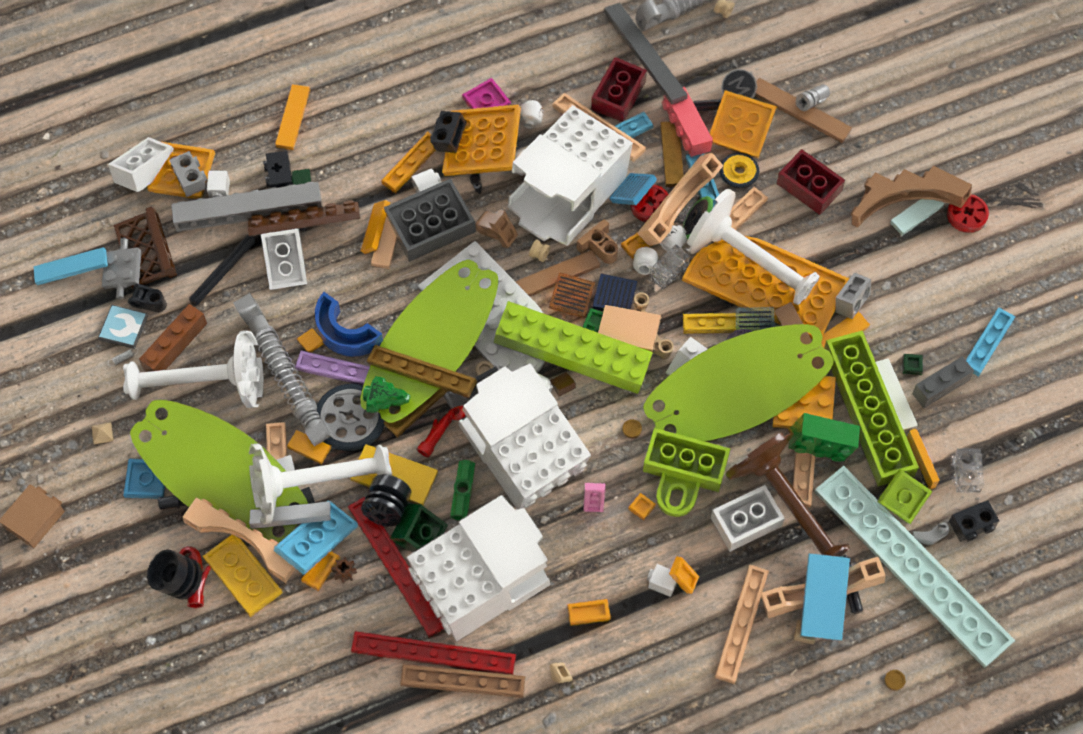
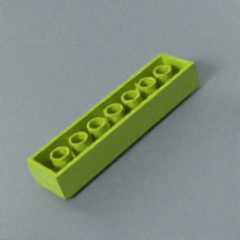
M510 301L506 304L493 342L636 394L639 393L653 353Z
M863 330L826 340L824 349L831 353L834 360L831 371L833 376L836 377L837 386L852 423L860 426L859 441L877 486L890 483L899 469L911 477L915 476L919 466Z

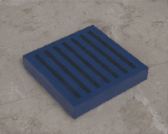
M601 273L592 309L604 311L605 305L631 309L637 281Z

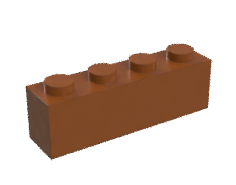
M188 304L139 358L143 369L147 372L166 370L207 325L204 313Z

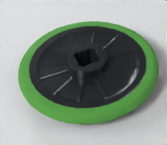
M705 196L698 200L687 214L683 224L687 240L704 212L710 213L712 211L713 200L711 197Z

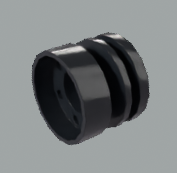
M377 475L371 482L361 511L367 519L375 524L387 527L397 526L401 522L412 491L406 482L395 476Z
M166 549L160 551L151 560L147 570V580L152 589L184 600L194 595L198 590L203 572L198 561Z

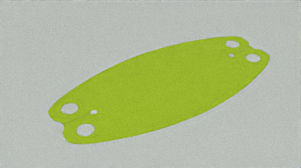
M469 259L455 264L414 298L393 323L380 347L456 371L472 350L487 322L498 289L497 273L489 269L483 271L478 268L477 263ZM466 267L470 270V274L468 277L462 278L459 276V270ZM488 278L491 280V285L485 289L481 288L479 285L480 281ZM371 365L361 393V407L366 410L367 402L363 400V390L365 386H371V382L376 376L385 378L386 382L393 383L395 388L402 389L411 396L409 403L400 405L401 410L397 414H391L389 408L379 409L378 412L381 414V418L389 423L399 421L412 413L440 388Z
M794 324L749 332L723 341L687 361L655 388L646 399L643 409L646 416L655 422L656 429L664 430L666 425L673 424L676 427L675 434L701 441L723 438L753 428L792 406L826 376L834 360L831 353L824 349L821 344L823 339L821 331L813 325ZM804 332H809L812 335L813 340L810 344L806 345L801 342L800 336ZM798 354H802L801 359L798 358ZM817 356L824 360V365L820 369L812 366V360ZM662 400L665 403V408L662 412H656L653 409L654 401ZM675 410L679 411L678 415L674 414Z
M168 400L152 401L146 409L145 419L137 422L130 431L136 450L151 471L165 487L188 507L191 506L195 498L200 500L206 499L213 505V508L226 511L230 518L243 521L247 528L253 530L249 524L250 510L260 508H256L252 492L249 466L253 465L252 458L254 454H249V448L251 444H257V442L228 422L202 410ZM158 408H165L167 410L168 416L166 419L159 420L156 418L155 412ZM148 430L151 432L152 438L149 442H142L140 440L139 434L141 431ZM163 430L167 431L166 435L162 434ZM263 448L271 466L277 467L281 472H286L280 463ZM294 486L283 488L282 494L276 498L275 507L289 506L292 502H297L300 505L308 504L300 488ZM297 524L282 525L285 533L281 537L273 535V527L255 529L260 531L265 539H273L280 543L294 530Z

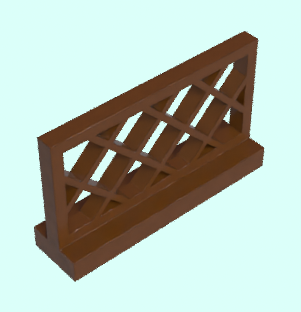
M153 206L146 208V212L114 225L119 246L120 239L127 238L128 241L135 243L133 248L139 247V245L146 247L141 256L140 267L144 260L150 262L147 271L140 269L144 276L139 280V284L146 285L165 276L170 278L177 276L159 214ZM146 219L147 223L144 229L137 227L140 221ZM130 227L126 236L121 234L120 229ZM135 230L141 232L137 240L131 238ZM146 234L152 237L148 244L142 242ZM150 249L156 251L153 260L146 257ZM155 265L161 267L162 272L157 274L151 273Z

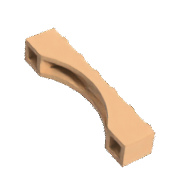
M712 152L702 155L697 159L637 232L649 246L660 244L664 240L684 206L723 167L722 163Z
M195 498L183 516L185 524L200 533L223 532L245 540L261 555L269 574L284 583L288 581L296 568L274 551V547L279 544L273 539H265L260 531L256 529L250 530L239 519L233 520L226 511L213 508V505L206 499L200 500Z
M879 556L859 562L849 568L847 594L885 583V572ZM805 584L778 587L762 592V602L768 619L803 608Z

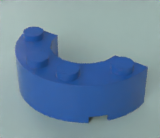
M325 292L321 294L315 307V322L319 336L330 350L343 356L357 357L371 353L374 345H381L383 341L382 333L368 323L357 329H346L337 323V317L340 314L338 301Z

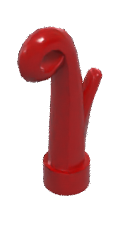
M459 405L452 408L439 422L437 419H434L427 438L424 442L421 441L416 448L421 455L429 458L452 420L459 421L466 416L462 410L463 406Z
M186 546L179 553L183 556L191 553L189 558L198 561L203 572L200 586L194 595L188 598L187 606L190 608H201L204 606L203 589L211 566L208 565L203 571L199 551L192 546Z

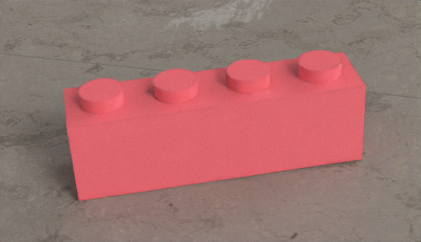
M689 94L686 100L671 104L664 95V100H662L663 109L667 110L670 122L675 124L677 136L681 137L684 149L688 151L691 157L711 152L713 139Z

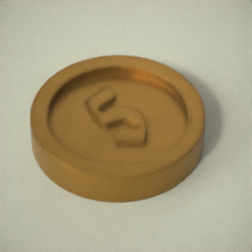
M630 419L623 424L622 431L626 437L633 439L641 434L642 426L639 421Z
M890 670L886 674L884 682L890 690L898 691L904 687L906 678L901 671Z

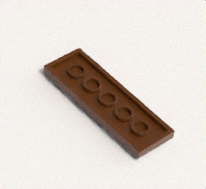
M349 200L340 205L329 203L325 207L320 208L310 206L306 208L307 210L301 211L299 209H291L288 213L272 212L268 216H262L261 214L253 215L248 219V234L252 236L360 219L358 202Z

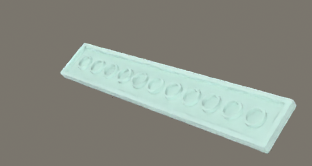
M845 466L841 467L815 489V494L876 557L879 556L880 561L984 668L1014 643L1015 640L884 506L877 502L878 500Z

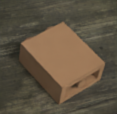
M29 484L0 518V524L34 549L65 511L59 499L54 496L50 498L46 495L47 492L40 486L35 488Z

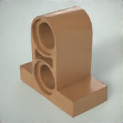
M501 209L497 213L485 211L475 223L476 230L480 234L499 240L502 247L509 248L518 236L507 213Z
M603 219L578 239L577 250L581 254L588 249L593 250L604 263H614L618 257V245L607 235L609 233V223Z

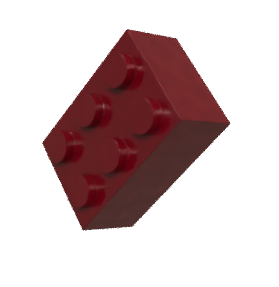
M614 57L591 97V110L624 122L646 83L647 70Z
M802 149L779 172L777 185L819 215L842 192L845 179Z

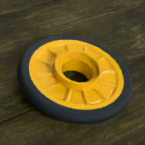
M733 153L725 157L721 162L723 167L720 169V175L730 186L737 188L748 187L759 176V165L748 154ZM742 167L744 172L737 173L735 168Z

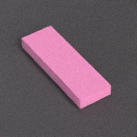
M585 483V512H603L605 484Z

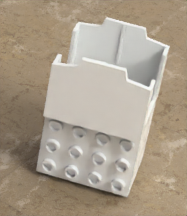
M572 105L544 135L540 134L513 161L512 173L514 174L519 169L526 175L524 182L509 197L508 208L520 217L518 225L543 241L552 238L568 246L593 219L594 213L626 179L633 142Z
M531 364L513 372L505 366L476 384L478 394L463 406L462 410L467 417L464 420L461 419L458 425L484 464H487L516 509L528 508L536 502L537 498L545 497L552 492L551 489L556 486H562L568 481V478L573 475L577 476L585 470L584 468L587 466L586 463L591 454L560 411L557 401Z
M502 495L459 521L458 526L407 557L411 566L408 570L417 585L420 584L419 587L427 602L431 600L429 603L437 618L441 617L440 621L448 635L452 634L456 642L504 611L512 610L551 585L544 571V568L547 567L546 562L548 559L538 545L543 538L542 534L524 508L515 510Z

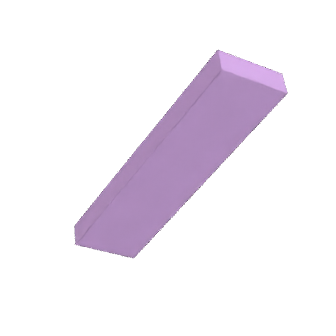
M300 351L295 369L298 371L362 386L370 366Z

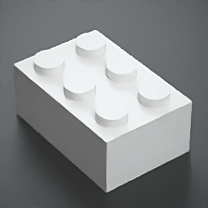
M766 485L713 509L711 514V520L730 552L782 527L785 519Z

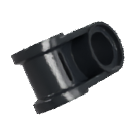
M141 284L134 285L133 295L128 299V303L135 308L157 313L164 311L167 307V302L160 290Z

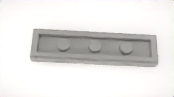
M330 501L275 507L273 520L269 524L261 522L260 517H264L261 509L250 510V528L328 521L331 516Z

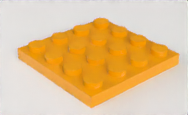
M519 104L451 111L461 112L466 125L456 153L445 152L442 170L444 176L512 171L521 111Z

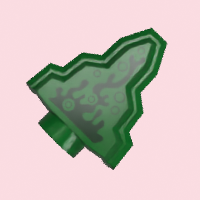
M378 376L373 378L371 386H365L363 390V400L367 402L366 411L371 413H377L379 409H388L391 405L400 406L409 403L411 397L404 390L395 388L393 383L386 382L385 378Z

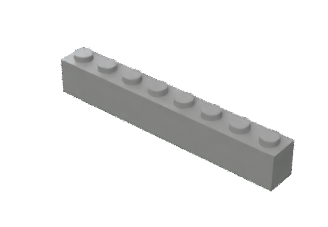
M307 182L300 185L292 184L287 187H272L267 190H253L247 193H234L232 195L215 196L214 198L207 199L199 198L194 201H179L171 204L173 223L177 232L246 222L253 215L258 214L268 216L272 212L288 213L291 209H299L301 211L307 210L306 208L310 206L323 207L319 182Z

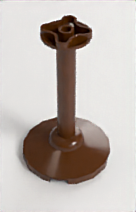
M790 428L787 429L788 431L784 435L781 432L747 455L749 458L744 459L739 464H735L725 473L729 480L751 474L758 477L765 476L821 555L840 557L850 550L848 543L833 544L778 467L781 463L780 454L794 435Z

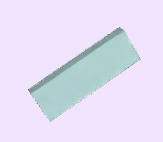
M920 199L894 217L890 224L903 236L943 208L944 203L937 200Z

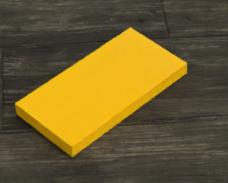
M365 444L359 460L373 458L376 448ZM389 453L392 476L406 482L412 491L409 502L424 506L438 470ZM377 474L350 477V480L370 487L373 478Z
M230 535L202 556L250 618L283 593L281 588L237 536Z

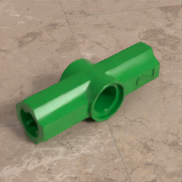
M463 459L458 463L450 518L456 521H461L468 516L476 463L471 460ZM460 488L468 489L465 493L458 491Z

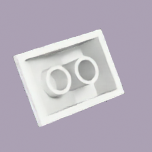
M148 137L108 164L114 183L136 192L142 191L152 183L172 153L173 146Z
M299 229L261 234L270 290L307 284Z

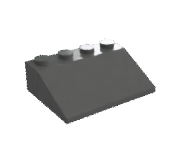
M451 178L384 207L395 235L409 262L476 232L475 220Z

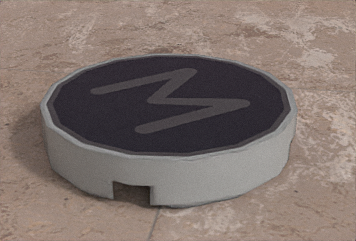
M736 69L730 71L724 77L721 89L723 94L726 90L753 99L757 91V83L755 77L750 72L744 69Z

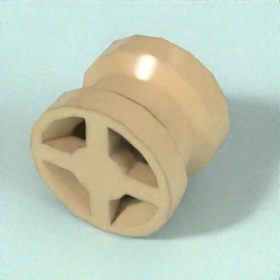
M718 0L714 7V12L722 14L727 19L732 13L735 3Z
M536 239L531 246L529 256L532 258L536 257L539 261L544 262L549 254L550 245H543Z

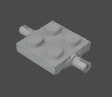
M127 238L120 239V249L106 252L108 266L103 268L102 287L105 289H117L116 299H124V289L139 284L141 249L138 247L128 249Z

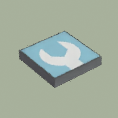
M111 304L98 338L101 341L135 349L148 315L144 312Z

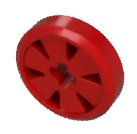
M653 184L637 205H630L631 212L637 219L646 222L669 194L662 187ZM648 201H651L653 206H649Z
M972 194L962 208L949 204L947 209V218L950 224L955 229L965 233L981 230L989 217L987 204L981 198Z

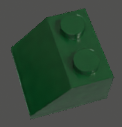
M407 504L401 522L395 527L390 539L402 548L414 553L443 535L448 524L421 504Z

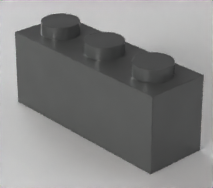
M962 356L917 383L912 394L920 405L925 408L970 381L974 370Z

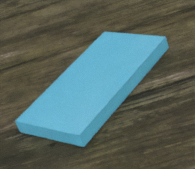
M331 501L330 520L301 523L274 547V551L303 575L358 527V523Z
M808 554L800 636L842 640L850 558Z

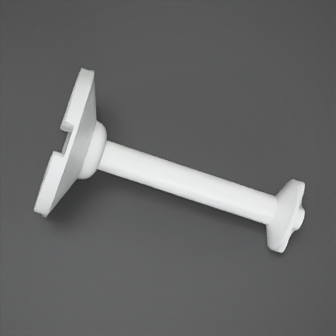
M726 189L715 199L717 203L710 213L705 211L695 225L687 241L690 249L686 248V251L690 254H695L711 241L718 242L723 239L794 289L793 303L799 305L802 300L809 296L820 276L814 272L803 278L732 228V220L729 216L736 195L731 189Z
M240 331L236 337L234 354L227 364L140 373L135 362H129V364H124L123 366L125 375L124 393L129 394L132 400H138L142 388L229 379L233 385L237 386L240 398L246 408H257L259 404H256L257 398L263 395L264 383L262 358L256 357L254 345H258L257 340L252 332Z
M251 444L249 448V454H254L252 458L253 465L249 466L252 492L256 508H260L261 512H263L264 517H260L263 524L272 522L276 498L282 494L283 488L374 473L377 475H392L388 449L381 445H377L373 458L281 472L277 467L271 466L260 444Z

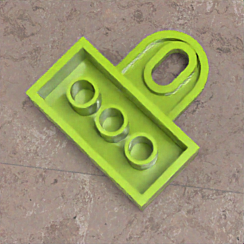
M654 428L644 461L643 472L661 477L656 495V501L661 511L672 517H681L688 514L694 508L700 487L719 492L731 448ZM675 489H679L683 493L681 503L678 506H672L669 503L671 493Z

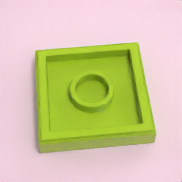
M899 469L877 502L905 522L911 524L933 491Z

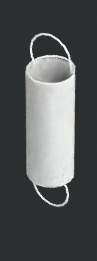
M129 349L112 358V360L117 365L132 357L133 353Z

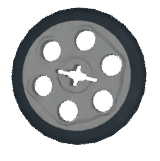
M344 384L337 386L324 394L317 403V412L331 434V437L323 442L334 449L342 451L363 449L365 444H372L384 430L385 420L381 418L379 412L375 413L373 418L366 419L364 414L367 411L361 407V404L355 405L353 403L354 398L361 397L362 385ZM342 399L344 405L336 407L334 406V401ZM353 414L354 419L350 418L347 420L346 415ZM329 415L336 417L333 423H327L325 419ZM363 427L366 429V433L361 436L355 433L356 430ZM343 429L347 431V435L339 438L336 436L337 431Z

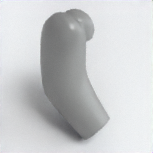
M941 522L930 531H914L912 536L919 543L932 545L948 535L949 525Z

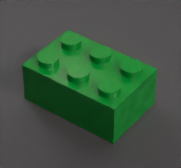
M803 413L790 427L794 435L789 441L788 449L795 450L797 453H810L815 457H827L835 462H842L859 445L860 426Z

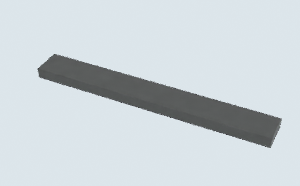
M620 2L605 7L604 13L669 102L675 104L688 98L686 91Z

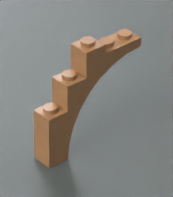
M935 166L926 171L923 177L904 169L900 175L897 174L893 181L875 172L864 184L865 194L861 199V203L858 207L855 206L851 212L852 225L859 227L876 211L890 204L905 200H937L962 208L971 196L972 184Z

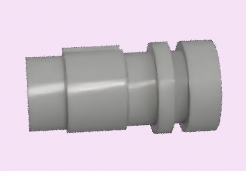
M822 84L797 95V107L802 111H807L816 106V104L823 103L830 95L829 87Z

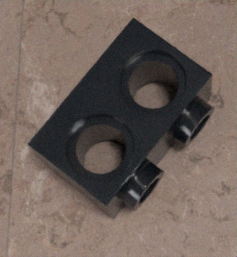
M440 112L439 118L436 120L434 132L430 137V142L436 151L456 153L466 125L461 112Z
M987 500L953 514L949 523L961 542L964 540L972 541L978 537V534L983 532L985 534L993 532L1000 520ZM980 516L987 518L988 522L982 521ZM962 524H968L970 529H965Z

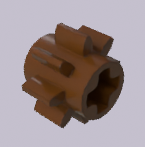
M346 557L341 561L335 560L336 567H331L332 572L336 573L334 579H341L343 584L347 580L353 581L352 575L357 573V569L352 568L355 565L354 561L348 562Z

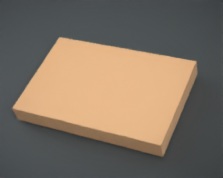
M605 305L598 333L653 352L661 315Z

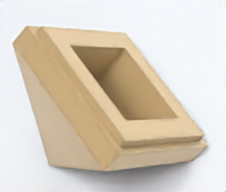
M111 422L92 426L94 445L114 441Z
M564 662L550 665L553 681L565 683L573 680Z

